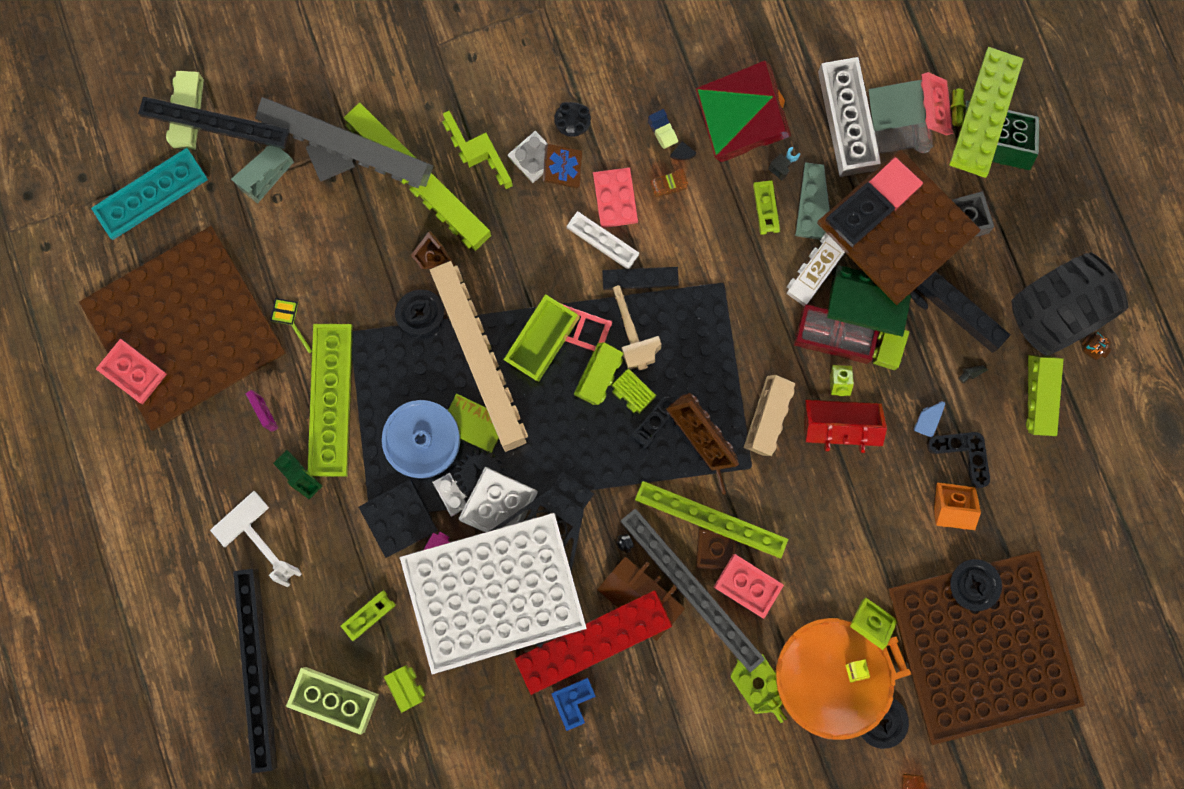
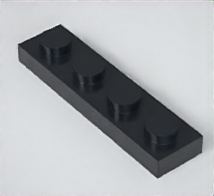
M678 267L602 270L603 290H613L615 286H620L621 289L679 286Z

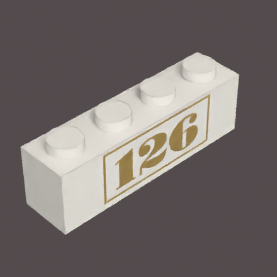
M827 233L820 240L823 243L820 248L817 249L815 247L809 255L811 258L808 264L803 263L798 270V273H800L799 277L796 280L793 278L787 285L789 289L787 294L803 306L807 305L845 253Z

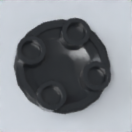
M563 102L554 115L556 128L562 134L569 137L582 135L591 124L588 107L577 102Z

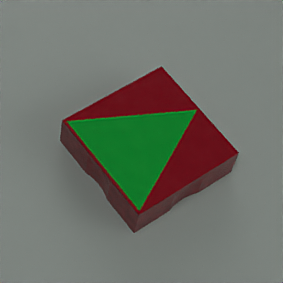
M765 60L695 88L713 153L717 160L724 162L743 155L756 147L766 146L791 136L785 112L779 101L778 88L772 67Z

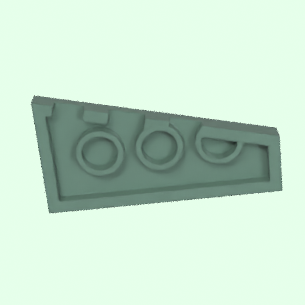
M805 162L795 236L821 240L826 232L817 222L830 211L824 165Z

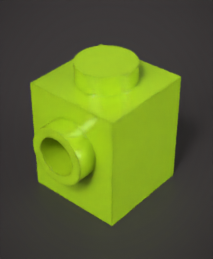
M833 365L830 374L831 395L851 396L854 385L852 366Z

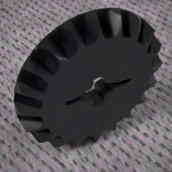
M414 290L405 294L395 308V318L399 327L404 332L417 336L421 334L427 335L431 331L434 332V329L440 326L445 314L441 299L435 293L428 290ZM423 310L424 315H419L417 317L416 311L420 312Z
M482 449L473 450L466 453L458 461L455 467V482L465 496L470 498L479 478L475 477L477 474L476 468L481 472L487 467L505 475L501 460L493 453H490V451Z
M979 559L964 561L952 572L950 579L952 596L963 608L971 611H983L989 609L998 601L1002 592L1001 577L998 571L988 562ZM973 580L980 583L978 591L975 588H971Z
M894 698L888 713L883 717V719H887L885 730L882 725H877L869 732L861 735L873 747L880 749L892 748L901 743L908 732V714L903 705Z

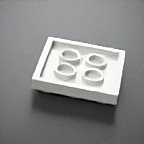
M485 467L459 520L479 530L488 532L532 502L538 492L531 487ZM529 509L503 527L523 522Z

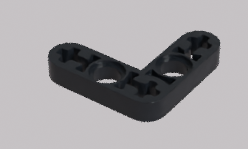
M978 432L935 436L928 440L927 449L932 454L966 451L971 484L976 488H983L989 485L990 473L985 440L982 434ZM973 436L979 440V443L976 444V450L981 449V451L974 453L971 450L975 449V444L970 442ZM953 438L959 439L961 443L958 449L951 446ZM935 440H937V443L946 442V446H941L938 450H936V447H932V444L935 443ZM975 455H979L982 458L980 466L973 463ZM974 469H984V471H980V476L985 479L981 484L979 481H976V478L979 477V471L974 472Z

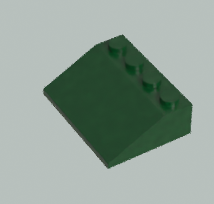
M966 100V103H965L966 108H965V110H964V112H963V121H964V118H965V115H966V111H967V108H968V105H969V102H970V101H967V100ZM1008 110L992 162L1031 170L1039 154V117Z
M837 265L831 282L827 318L903 337L911 293L896 305L864 271Z

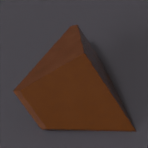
M431 231L427 233L411 254L421 269L435 268L449 261L452 262L453 267L456 266Z

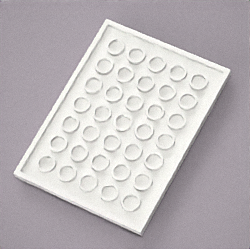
M554 513L400 557L432 674L587 629Z

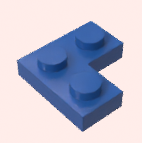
M588 678L551 693L566 731L585 723L578 704L596 697Z

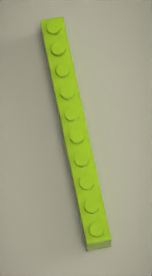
M361 103L356 105L344 117L347 123L345 127L350 132H355L359 136L416 158ZM432 173L426 187L419 186V188L410 186L409 190L416 197L420 196L424 200L422 203L429 210L433 209L437 213L435 216L442 223L446 222L449 225L448 229L455 236L460 235L463 238L461 240L468 249L472 247L476 251L491 237L490 230ZM403 179L401 183L408 184L409 181Z

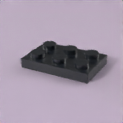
M867 182L832 212L825 221L851 247H854L895 210V207Z

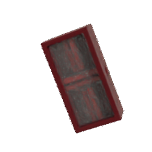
M805 304L801 312L794 346L865 364L872 361L879 331L827 318L828 310Z

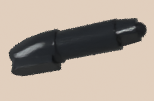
M915 290L911 292V298L922 309L927 310L928 304Z

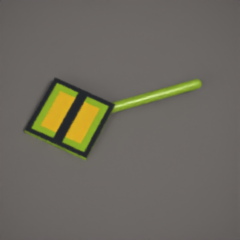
M275 298L270 321L291 325L308 353H311L312 350L294 324L299 302Z

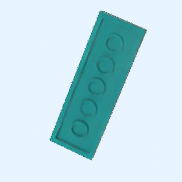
M185 148L91 209L110 239L114 240L207 181L208 178L189 149Z

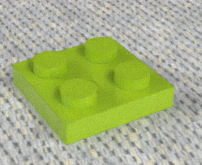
M865 597L861 601L850 627L883 650L888 645L897 621L896 618Z

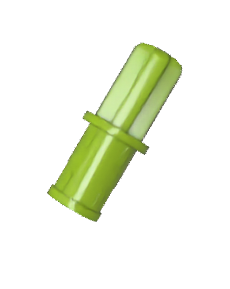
M954 89L952 91V105L950 109L952 110L953 126H961L963 124V110L966 108L964 105L965 91L963 89Z

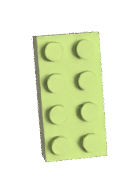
M304 667L300 669L286 707L361 735L366 731L379 694Z

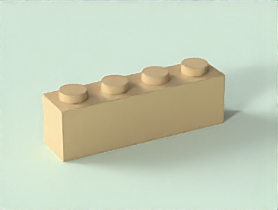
M777 375L767 376L743 448L763 456H772L777 447L778 435L783 429L784 417L789 410V401L794 395V382Z

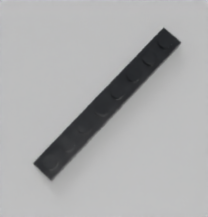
M144 96L138 112L140 117L283 149L286 147L290 132L288 129Z

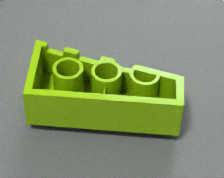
M1028 355V418L1026 428L1030 434L1057 436L1063 358Z

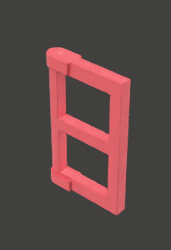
M563 305L581 316L574 337H567L566 342L595 351L596 346L578 340L585 319H589L605 325L599 343H605L612 326V321Z

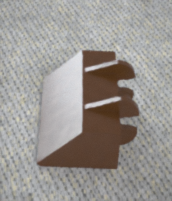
M624 557L597 589L618 608L656 590L672 624L685 610L671 596L677 588L675 585L666 592L657 584L661 577L657 576L653 581L644 573L645 569L650 565L648 562L639 569L628 558ZM667 629L652 636V638L657 641Z

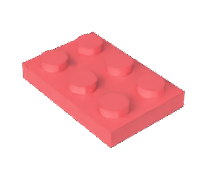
M929 72L922 74L921 87L924 91L923 104L926 109V125L928 129L946 136L953 134L947 80Z
M630 167L593 172L600 226L606 228L638 223Z
M122 339L116 343L96 368L97 371L141 404L148 399L167 375V373Z
M733 554L715 583L714 588L764 619L784 585L741 557Z

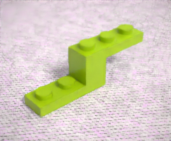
M450 111L443 113V126L446 131L450 130L453 136L450 139L454 147H459L461 152L458 154L462 162H467L470 168L487 159L491 169L495 168L498 173L495 175L500 185L503 184L505 189L512 187V181L487 133L465 142Z

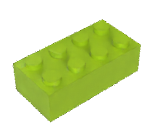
M545 294L504 360L539 382L579 320V315Z

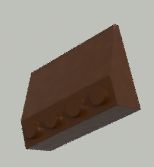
M691 393L682 395L666 409L711 470L731 468L739 465L737 456L733 451V446L723 438L721 430L714 426L710 420V415L700 407L699 401Z

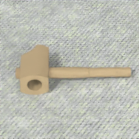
M615 286L613 287L615 299H617L622 315L621 318H623L624 327L630 345L622 347L627 369H646L648 364L655 363V355L661 349L659 336L639 342L621 287Z

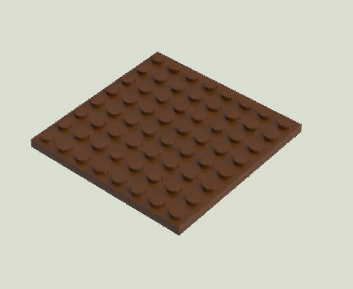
M212 226L79 301L107 353L122 339L167 373L143 404L133 398L151 431L158 429L286 354Z
M1040 551L989 563L998 571L1001 577L1002 592L998 601L992 607L983 611H971L963 608L956 602L950 589L952 572L887 589L930 745L1085 706ZM973 580L971 588H975L978 591L980 583Z

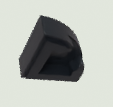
M682 141L670 157L678 161L689 160L696 156V152Z

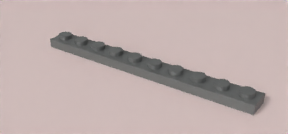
M636 509L620 521L749 673L765 660Z

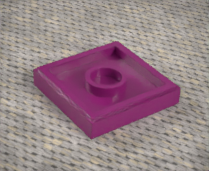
M252 390L245 393L262 426L272 432L277 430L278 425L263 397Z

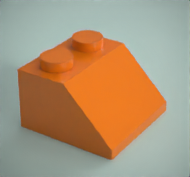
M937 483L934 506L936 525L975 530L981 514L976 487Z

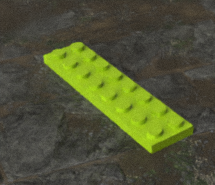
M991 47L987 48L949 164L950 166L984 178L987 177L1024 60L1023 58Z
M313 324L308 472L313 477H348L352 324Z

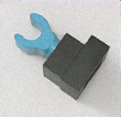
M793 147L788 149L786 157L780 153L768 168L781 181L789 173L790 170L788 168L791 162L798 160L800 153L796 156L790 154Z

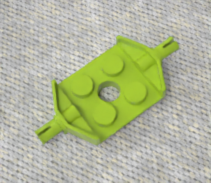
M736 659L737 663L730 677L755 714L772 712L780 723L784 722L783 720H786L787 717L780 707L782 701L777 690L776 673L765 659L749 673L742 663ZM757 677L763 680V686L760 689L753 687V680Z

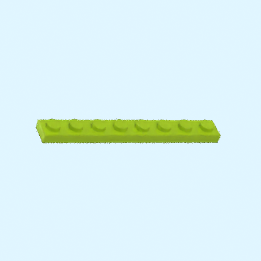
M645 481L642 482L635 499L638 502L780 559L788 542V539Z

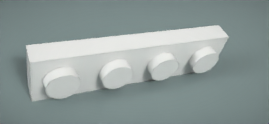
M578 211L567 225V229L627 269L632 266L639 256V252Z

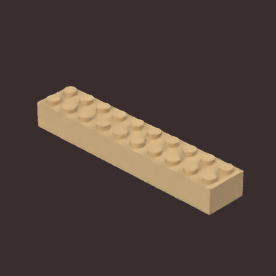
M449 261L430 269L504 451L507 452L526 444L527 432L523 423H518V420L521 418L516 406H511L510 404L514 401L508 387L505 389L503 385H506L501 370H496L499 365L494 353H489V350H492L487 336H482L484 329L479 317H474L477 316V312L472 300H467L470 299L465 283L460 284V282H463L458 266L453 267L452 262Z

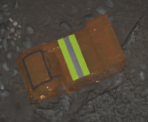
M683 168L650 181L655 197L686 190L688 186Z

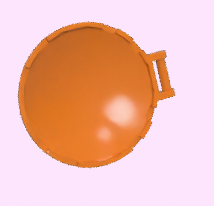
M838 618L820 619L798 629L784 644L776 666L777 690L786 711L802 728L826 739H851L872 730L879 724L891 707L895 680L911 675V671L907 669L897 643L899 641L897 636L890 638L887 645L890 646L900 671L896 673L887 648L885 647L882 650L851 628L852 621L848 622ZM866 659L870 678L850 683L845 665Z

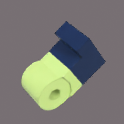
M664 109L648 116V124L663 149L678 143L677 136L671 128L672 126L667 119Z

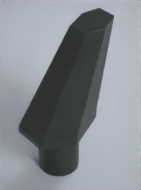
M983 365L963 368L964 373L958 379L964 384L969 378L974 379L988 371V369Z

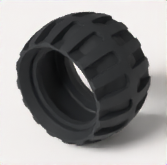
M1092 252L1076 257L1055 268L1027 286L1011 300L1013 314L1021 333L1034 348L1046 356L1058 352L1088 336L1128 309L1126 292L1119 277L1103 259Z

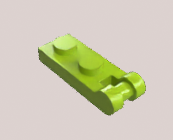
M773 181L755 182L753 188L760 235L772 231L773 233H779L780 227ZM771 219L772 224L766 225L765 220Z
M384 590L341 625V628L352 641H355L396 606L393 601L388 599V594ZM380 601L385 606L381 610L376 606Z

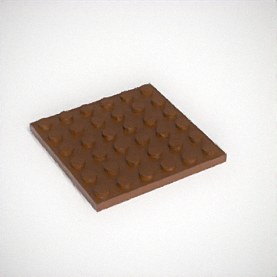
M899 150L817 222L896 305L981 231L902 150ZM896 157L923 184L896 211L894 210L854 247H851L825 220Z

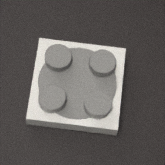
M536 131L508 154L510 160L532 183L543 175L545 145H547V142Z

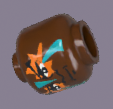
M1099 332L1089 334L1081 343L1083 353L1094 360H1098L1101 357L1106 358L1112 350L1109 348L1111 340Z

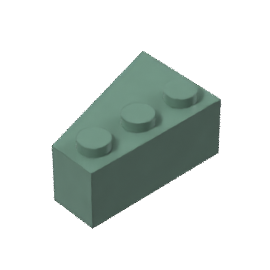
M267 146L263 152L231 178V180L243 193L258 204L294 161L282 149Z

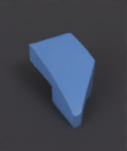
M941 401L939 404L924 408L918 417L914 431L933 437L945 402Z

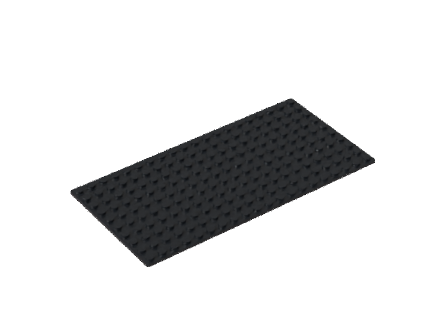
M723 283L624 295L639 342L659 336L661 342V349L655 355V363L648 364V367L643 370H638V368L630 370L656 395L655 399L640 414L637 411L633 413L626 406L628 402L623 398H617L612 392L614 390L612 384L627 370L623 355L621 357L623 358L622 364L618 369L616 368L613 374L615 376L614 381L610 386L608 385L605 391L607 394L604 401L599 405H593L575 396L574 392L594 351L565 341L539 382L504 360L537 307L474 316L480 319L484 329L482 336H487L492 350H489V353H494L499 365L496 370H501L506 385H503L504 389L508 387L514 401L510 404L511 406H516L521 418L518 420V423H523L528 435L525 438L526 444L507 452L504 451L498 439L492 453L501 460L505 476L537 490L538 493L535 498H538L553 486L561 472L589 491L642 484L643 481L651 483L717 474L716 470L710 469L672 416L646 449L636 439L630 438L661 399L671 397L676 401L682 395L691 393L698 399L700 407L710 415V420L714 426L721 430L722 436L733 446V451L737 456L739 465L720 469V472L750 469L752 467L750 450L743 448L747 438V429L727 297ZM616 297L563 303V305L612 321V326L605 341L606 344L621 352L622 347L630 345L623 318H621L617 299H615ZM580 318L568 337H574ZM443 319L440 326L434 329V332L431 331L427 335L421 334L419 336L404 332L399 325L353 331L352 360L368 501L411 479L428 512L447 510L433 482L448 473L451 474L455 481V467L461 457L470 451L481 450V448L460 439L457 456L446 470L429 478H413L400 473L388 462L382 447V432L389 416L398 407L411 401H431L448 410L457 393L486 408L450 319ZM585 319L578 340L597 346L605 325ZM668 402L663 403L662 409L667 411L666 409L671 404ZM653 417L650 419V424L652 426H659L660 420L657 417ZM476 468L477 474L475 477L479 478L483 471L480 472ZM469 497L464 499L466 503L468 502Z

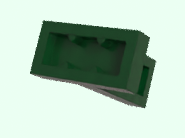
M288 450L273 463L287 478V483L308 499L313 497L323 487Z

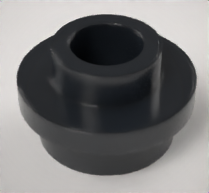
M627 534L618 536V548L629 553L634 547L631 538Z

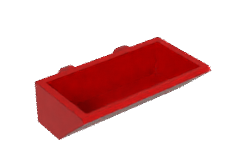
M805 400L804 433L806 442L824 443L825 451H830V444L859 445V453H865V445L883 446L887 426L882 404Z

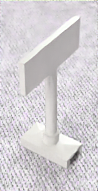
M253 491L210 531L223 547H226L239 534L245 531L273 565L274 571L269 575L272 580L288 587L290 583L287 580L294 574L301 576L302 573L298 568L279 561L251 527V524L269 508L261 497Z

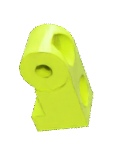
M866 659L845 665L850 683L870 678Z

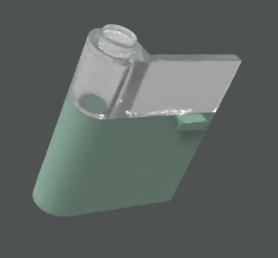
M922 80L869 89L872 124L879 153L914 148L919 153H926L933 148L932 130L928 129L925 122L926 109L923 104L924 91L921 87Z

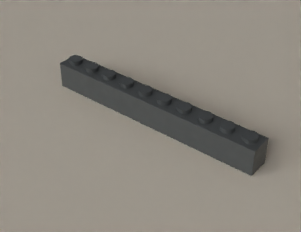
M261 98L255 119L261 121V123L286 128L290 131L289 133L294 134V139L304 141V139L309 140V145L320 148L321 145L326 147V152L334 155L337 152L341 153V158L353 161V159L358 160V165L366 168L373 166L375 167L374 171L383 175L386 172L392 174L391 178L402 182L405 179L409 181L408 185L412 187H426L434 165L270 99Z

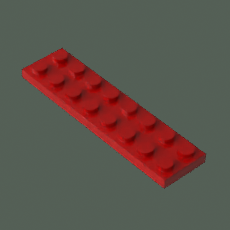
M656 590L586 623L587 629L560 636L543 644L541 648L537 647L515 658L514 660L530 694L532 695L671 628L673 625Z

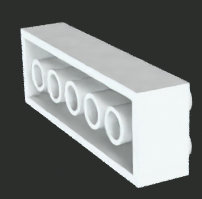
M859 58L822 63L818 74L839 176L876 171L881 162Z

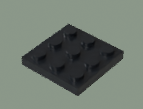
M411 479L358 507L385 558L438 531Z

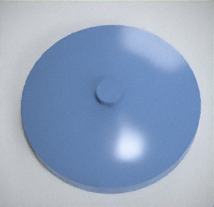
M426 400L411 401L398 407L387 419L382 432V447L388 462L400 473L413 478H429L446 470L456 458L460 447V431L454 417L441 405Z

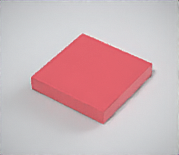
M896 157L869 181L895 207V211L923 184Z

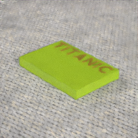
M456 393L448 411L457 422L460 439L492 453L499 437L487 408Z

